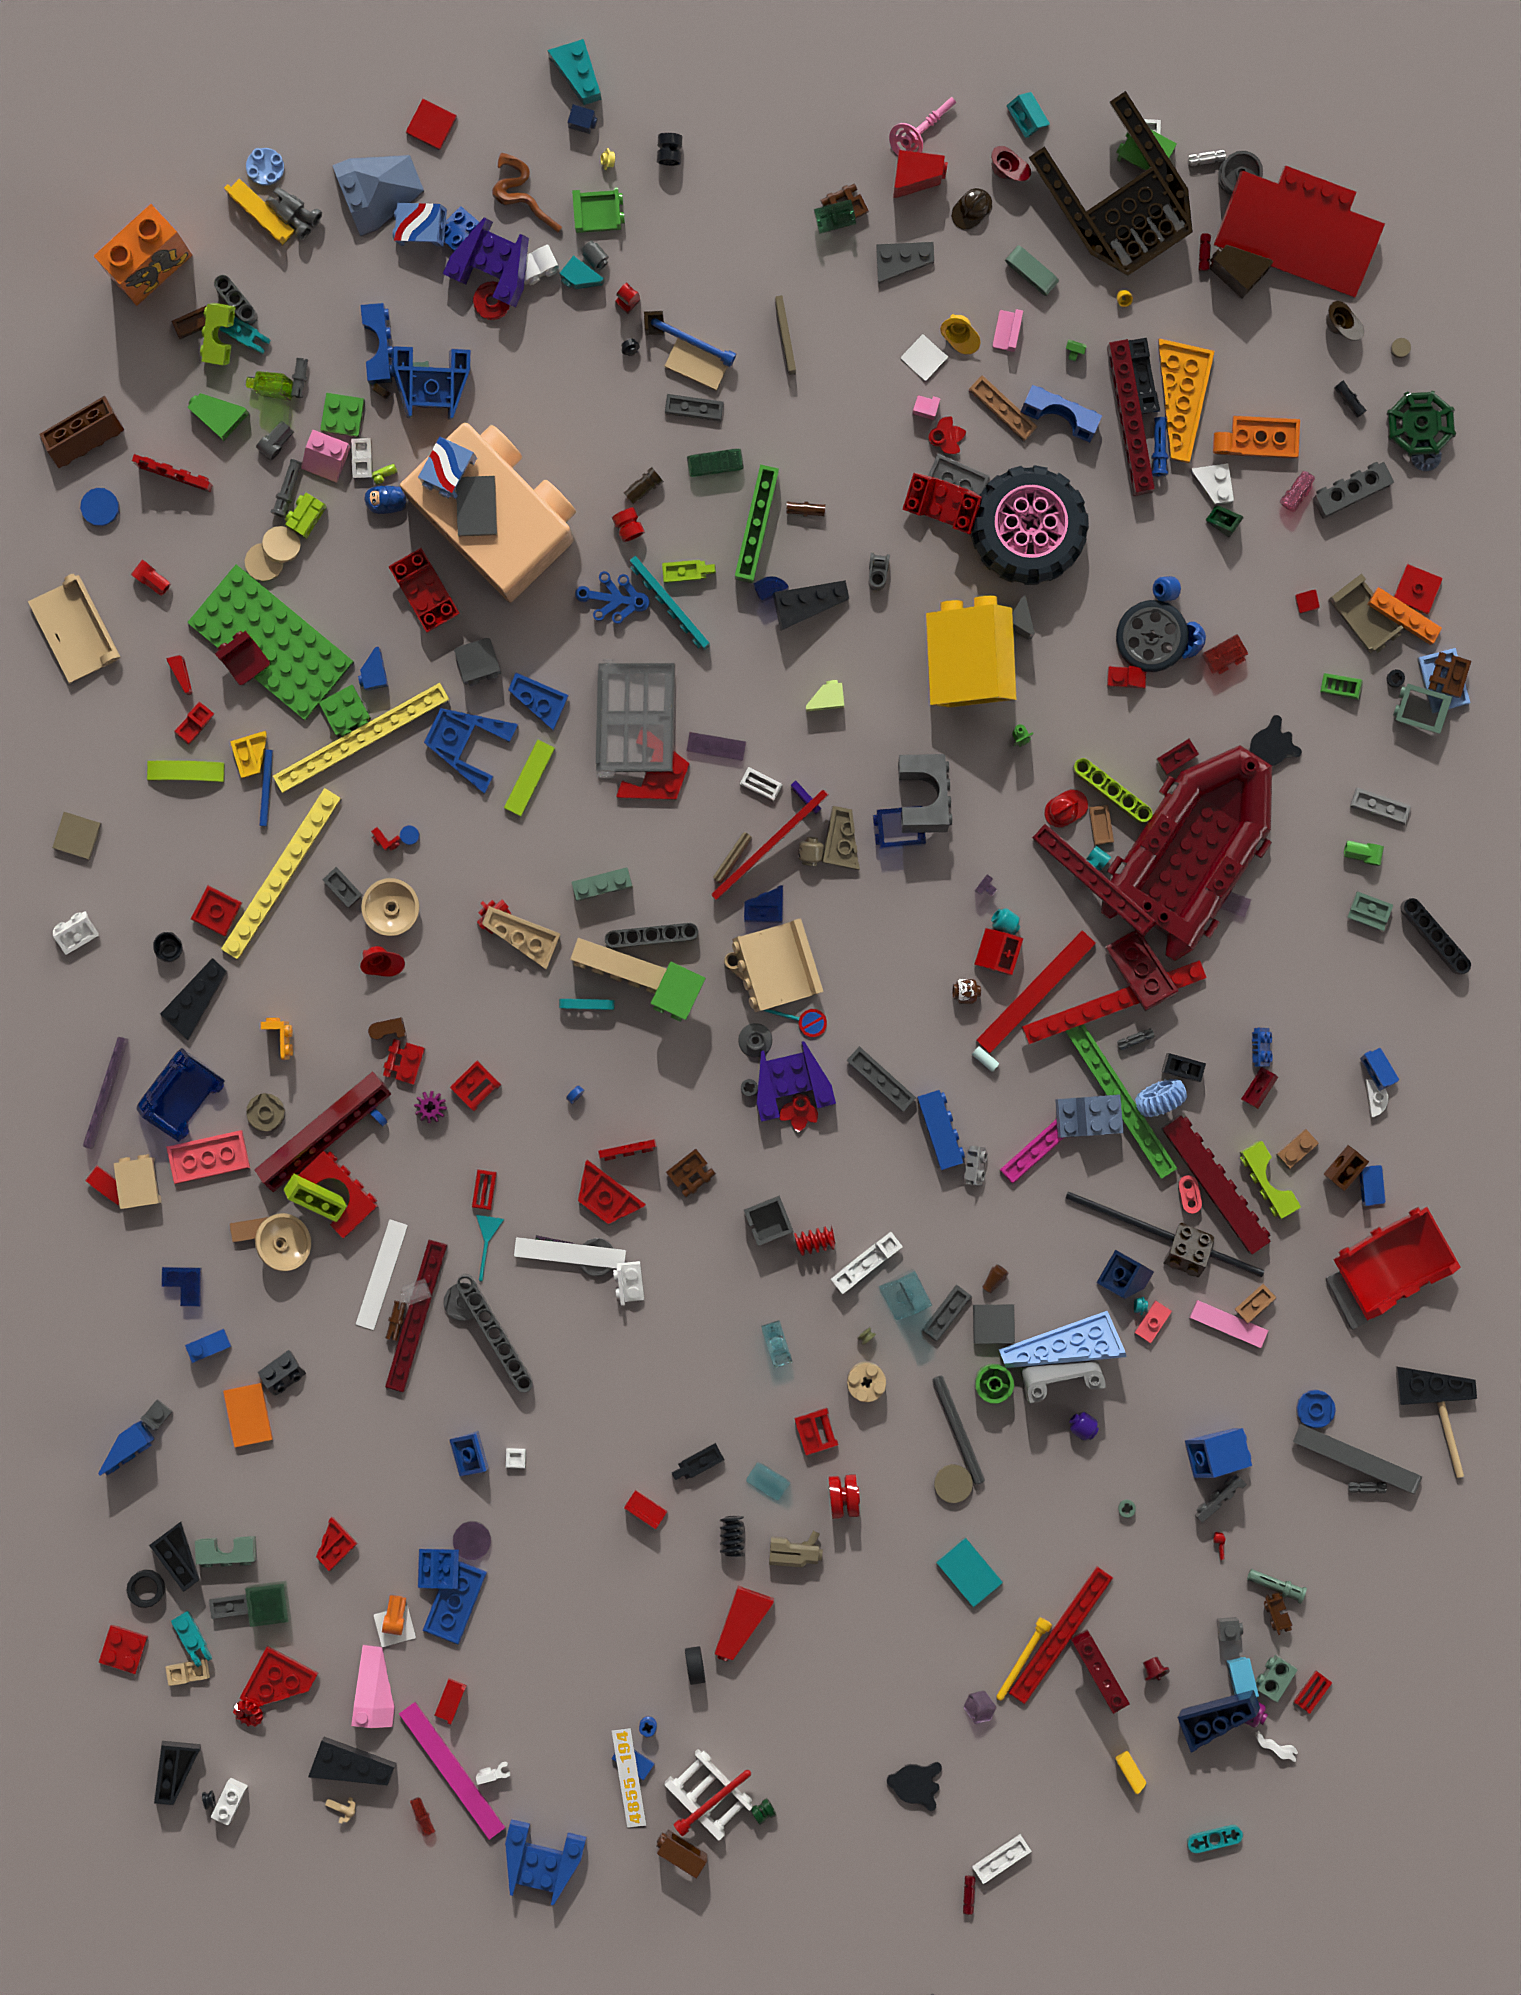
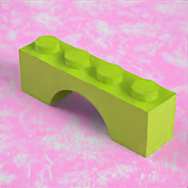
M1258 1141L1240 1152L1242 1164L1245 1168L1249 1167L1252 1172L1249 1175L1255 1184H1259L1261 1188L1259 1192L1265 1201L1268 1199L1271 1204L1269 1209L1274 1217L1278 1216L1279 1219H1282L1301 1208L1291 1190H1277L1268 1182L1266 1167L1272 1157L1263 1141Z

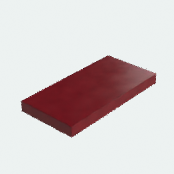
M1136 930L1105 946V950L1145 1011L1178 994V989L1149 944Z

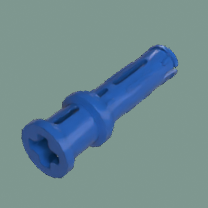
M1155 417L1154 453L1151 456L1153 460L1152 476L1161 477L1168 475L1166 470L1168 454L1166 453V417Z

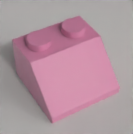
M312 430L305 448L301 469L337 483L351 447L344 441Z

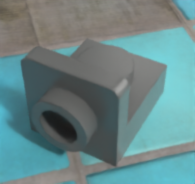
M157 1399L140 1419L143 1421L144 1427L150 1431L152 1429L156 1431L173 1411Z

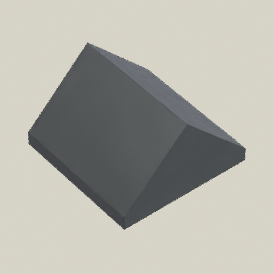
M1024 596L1012 613L1013 631L1029 640L1033 638L1035 632L1027 599Z

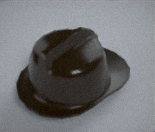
M979 188L967 191L952 209L951 216L954 224L965 230L977 226L992 208L991 196L988 192Z
M1332 302L1326 315L1328 329L1334 334L1343 335L1349 340H1360L1364 336V327L1360 320L1344 302Z

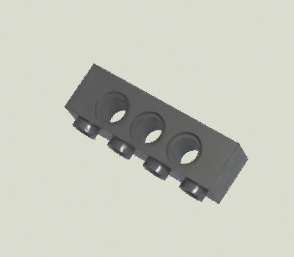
M1374 462L1367 466L1368 470L1364 472L1358 470L1350 475V479L1344 481L1342 478L1334 482L1333 487L1329 489L1323 487L1316 491L1317 495L1314 496L1313 501L1322 519L1391 486L1394 480L1385 462L1380 464ZM1365 477H1372L1374 484H1368L1365 481ZM1348 485H1355L1357 492H1350ZM1331 493H1337L1340 496V500H1332Z

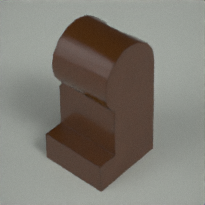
M402 1017L373 1023L368 1029L369 1036L376 1040L397 1033V1038L407 1037Z

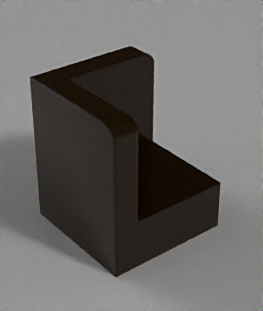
M644 311L645 336L664 335L663 330L651 325V320L654 318L664 322L663 311Z

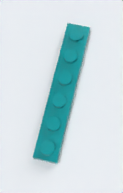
M634 556L630 560L632 565L630 569L636 576L641 575L644 579L642 581L644 586L648 590L652 589L656 593L654 596L661 605L665 604L669 608L667 610L668 614L673 619L677 618L681 622L680 628L685 634L689 632L692 635V642L698 649L702 647L703 650L710 646L709 641L641 561Z

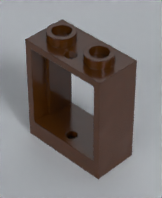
M669 1829L666 1834L662 1832L657 1840L656 1847L658 1848L657 1854L697 1879L707 1863V1853Z

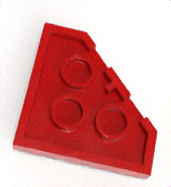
M267 1646L239 1699L253 1702L260 1707L274 1701L308 1692L318 1672Z

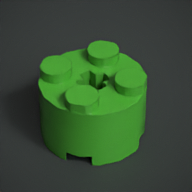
M987 1364L981 1367L975 1376V1389L984 1401L1001 1403L1011 1396L1014 1389V1379L1004 1366ZM994 1378L997 1379L996 1381L999 1382V1385L991 1388L992 1385L989 1382L993 1381Z

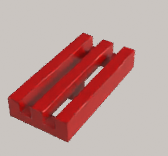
M477 1169L472 1208L491 1210L497 1172ZM481 1174H485L479 1205L477 1204L480 1178ZM492 1175L488 1205L486 1206L484 1203L488 1177Z
M1315 1671L1293 1702L1310 1714L1332 1682L1318 1671ZM1319 1677V1681L1316 1683V1685L1308 1694L1303 1703H1301L1300 1700L1303 1698V1696L1311 1687L1316 1678ZM1325 1681L1326 1683L1323 1685V1687L1321 1688V1690L1318 1692V1694L1315 1696V1698L1313 1699V1701H1312V1702L1310 1703V1705L1307 1707L1306 1705L1308 1704V1702L1311 1700V1698H1312V1697L1314 1696V1694L1317 1692V1690L1319 1689V1687H1320V1686L1322 1685V1683Z

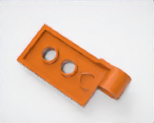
M1233 416L1232 433H1214L1213 453L1297 459L1299 456L1300 419ZM1263 432L1266 440L1259 442L1256 439V433ZM1282 433L1285 441L1278 443L1275 440V434Z

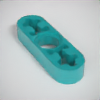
M559 999V1008L614 1010L615 1000Z
M1228 1825L1190 1835L1187 1839V1846L1191 1852L1201 1853L1238 1844L1243 1838V1833L1237 1825ZM1231 1830H1235V1832L1237 1833L1239 1832V1834L1236 1835L1235 1839H1233L1231 1836L1225 1837L1227 1841L1224 1842V1837L1221 1832H1224L1225 1835H1230ZM1212 1834L1220 1836V1841L1217 1844L1210 1843L1209 1839ZM1203 1836H1206V1842L1208 1846H1205L1204 1842L1198 1844V1848H1195L1194 1845H1191L1192 1843H1194V1839H1197L1198 1842L1204 1841Z

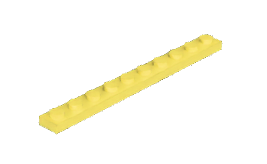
M438 683L273 775V778L281 792L284 793L450 699L441 683Z
M326 788L323 789L221 948L223 951L236 959L240 958L339 804L340 797Z

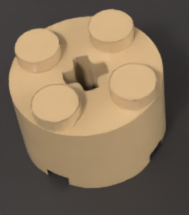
M860 1362L850 1370L847 1377V1386L854 1398L862 1402H871L878 1399L885 1391L886 1378L882 1369L876 1364ZM864 1377L872 1379L867 1387L865 1384H861Z

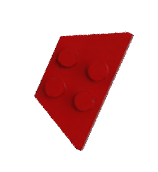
M588 1159L585 1161L578 1201L607 1224L646 1205Z

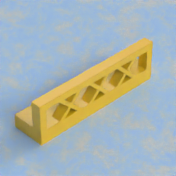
M238 179L232 186L227 184L224 187L226 193L281 245L295 233V230L280 220L276 213L241 179Z

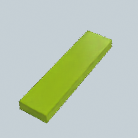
M537 739L504 806L505 809L522 816L555 750L554 747Z

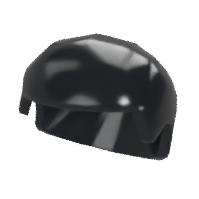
M162 932L157 935L153 942L154 953L163 962H174L183 952L182 942L173 932Z

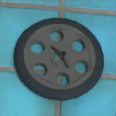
M1147 600L1132 606L1124 613L1116 630V642L1122 658L1129 665L1139 667L1144 672H1158L1173 666L1182 657L1188 644L1189 632L1183 615L1174 606L1159 600ZM1158 612L1161 614L1159 622L1154 623L1151 621L1150 616L1152 613ZM1141 619L1143 621L1142 628L1134 629L1132 626L1133 621ZM1168 624H1173L1176 627L1175 632L1171 635L1165 632V627ZM1152 631H1154L1155 635H1157L1158 637L1154 638L1153 641H1150V638L1146 635L1151 634ZM1138 638L1139 646L1131 648L1129 646L1130 639ZM1164 643L1172 645L1170 653L1162 652L1161 648ZM1146 650L1154 652V657L1151 660L1144 659L1143 654Z

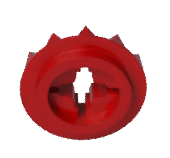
M243 1700L237 1702L234 1706L233 1713L236 1715L235 1719L240 1720L241 1724L245 1723L248 1727L250 1725L256 1727L263 1720L262 1710L253 1702Z

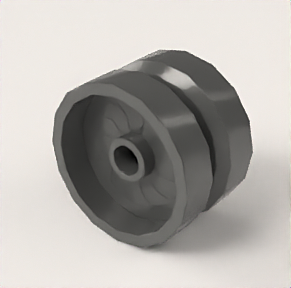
M1236 151L1222 162L1218 171V181L1221 188L1227 194L1232 195L1239 177V171H1246L1263 177V166L1255 154L1248 151Z

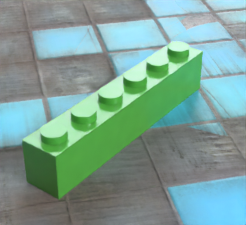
M760 464L735 572V580L754 583L779 468Z

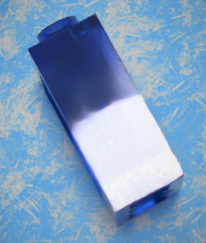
M902 807L876 810V815H873V824L878 827V834H875V844L879 845L880 849L926 845L925 833H916L917 840L885 843L882 815L899 814L902 811Z

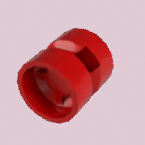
M634 507L625 509L612 517L615 526L620 528L618 533L622 542L631 541L645 533L641 522L636 521L638 516Z

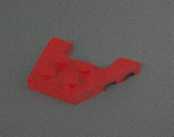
M641 727L639 736H638L637 741H636V744H639V745H642V746H643V727ZM648 731L647 748L654 750L650 762H663L664 743ZM673 751V772H646L641 787L622 781L616 797L677 800L690 763Z

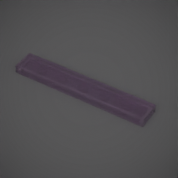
M117 1038L83 1147L94 1148L129 1040L127 1038Z

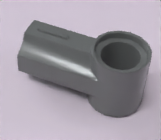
M281 420L269 435H265L258 442L256 448L269 460H273L280 453L283 444L291 437L294 431Z

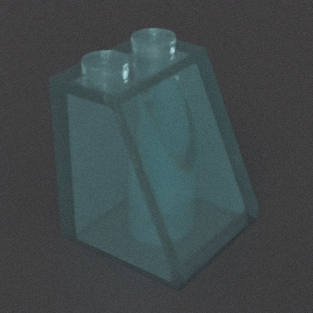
M914 1269L879 1286L896 1321L915 1315L933 1306Z

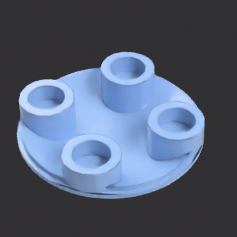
M256 148L246 161V171L253 182L262 186H268L276 183L282 177L284 162L281 155L275 150Z

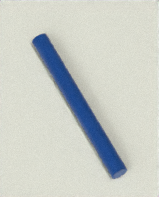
M265 750L259 826H267L273 750Z

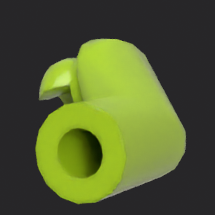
M395 464L374 471L372 473L374 483L381 484L384 481V477L398 473Z

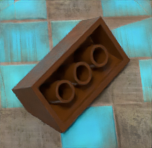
M103 396L39 435L48 454L56 466L61 468L69 465L76 458L86 455L93 448L103 445L110 438L118 436L124 431V428L106 396Z

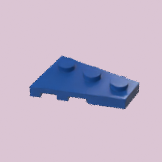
M515 673L508 689L510 693L554 731L569 695L518 673Z

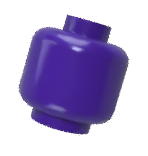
M1086 1412L1075 1413L1069 1421L1071 1423L1070 1431L1083 1441L1093 1439L1099 1430L1097 1427L1098 1421Z

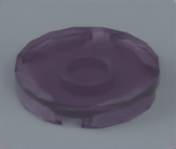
M468 1521L462 1523L456 1529L453 1535V1546L455 1550H459L460 1557L467 1560H476L488 1552L491 1546V1535L484 1524L477 1521Z

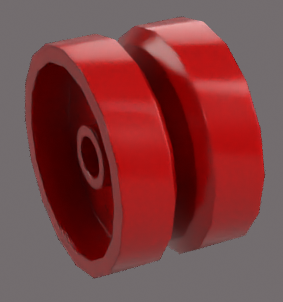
M856 1474L845 1475V1487H841L839 1476H829L832 1519H839L844 1516L843 1506H847L849 1517H859L860 1495Z

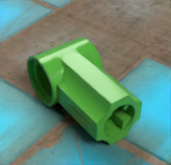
M1347 841L1343 857L1380 866L1384 846Z

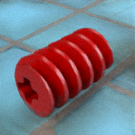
M832 1225L830 1231H828L826 1226L823 1227V1233L818 1228H816L815 1234L808 1230V1236L801 1231L800 1238L794 1233L797 1250L802 1256L805 1255V1250L811 1255L813 1248L817 1253L820 1252V1247L827 1251L828 1245H830L832 1250L835 1249L836 1242Z

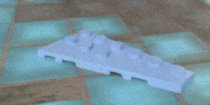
M1108 1311L999 1349L1006 1368L1127 1357Z

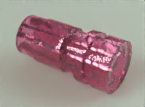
M1302 471L1292 484L1291 489L1287 490L1281 498V505L1295 512L1299 504L1302 503L1303 496L1306 497L1312 489V483L1315 480L1314 476L1307 471Z

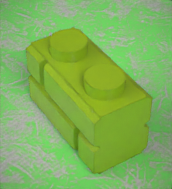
M305 493L304 496L300 495L295 503L297 505L295 510L287 514L285 525L307 539L327 506L310 494Z

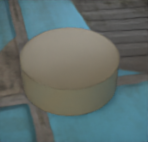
M1398 338L1391 345V352L1397 358L1406 357L1411 350V344L1405 338Z

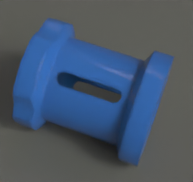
M646 1716L640 1721L639 1731L645 1737L653 1736L657 1728V1722L653 1717ZM645 1723H648L649 1725H653V1726H651V1730H650V1731H648L647 1728H644V1727H645Z

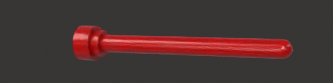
M745 1770L689 1817L676 1821L673 1825L681 1836L688 1833L691 1824L751 1776V1771Z

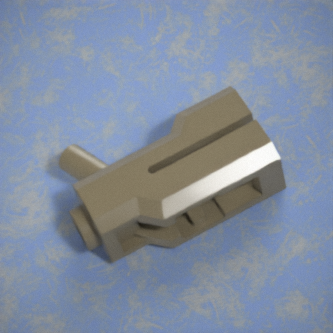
M813 1530L809 1540L802 1543H791L788 1538L771 1536L769 1565L802 1568L807 1563L818 1564V1560L822 1561L823 1549H819V1545H815L820 1533Z

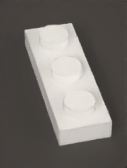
M1019 1834L972 1867L984 1884L1032 1851L1021 1834Z

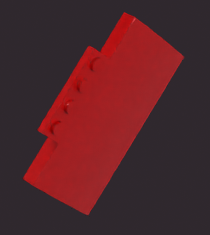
M1285 165L1278 183L1246 171L1240 172L1214 246L1223 249L1226 245L1271 259L1273 261L1271 267L1355 298L1385 223L1350 211L1357 193L1356 191Z

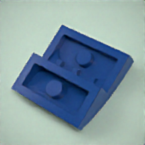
M419 1549L418 1588L458 1589L459 1550Z

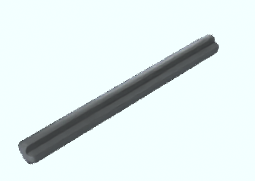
M942 1375L933 1378V1383L974 1484H981L985 1481V1478L944 1377Z

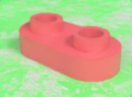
M1185 1175L1178 1182L1182 1207L1188 1213H1197L1202 1207L1198 1181L1193 1176ZM1186 1181L1191 1183V1187L1188 1189L1184 1186ZM1190 1200L1195 1202L1194 1207L1188 1206Z

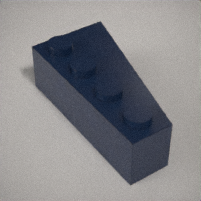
M1254 1690L1182 1709L1177 1718L1190 1752L1196 1751L1199 1747L1205 1746L1213 1739L1256 1717L1260 1710V1705Z

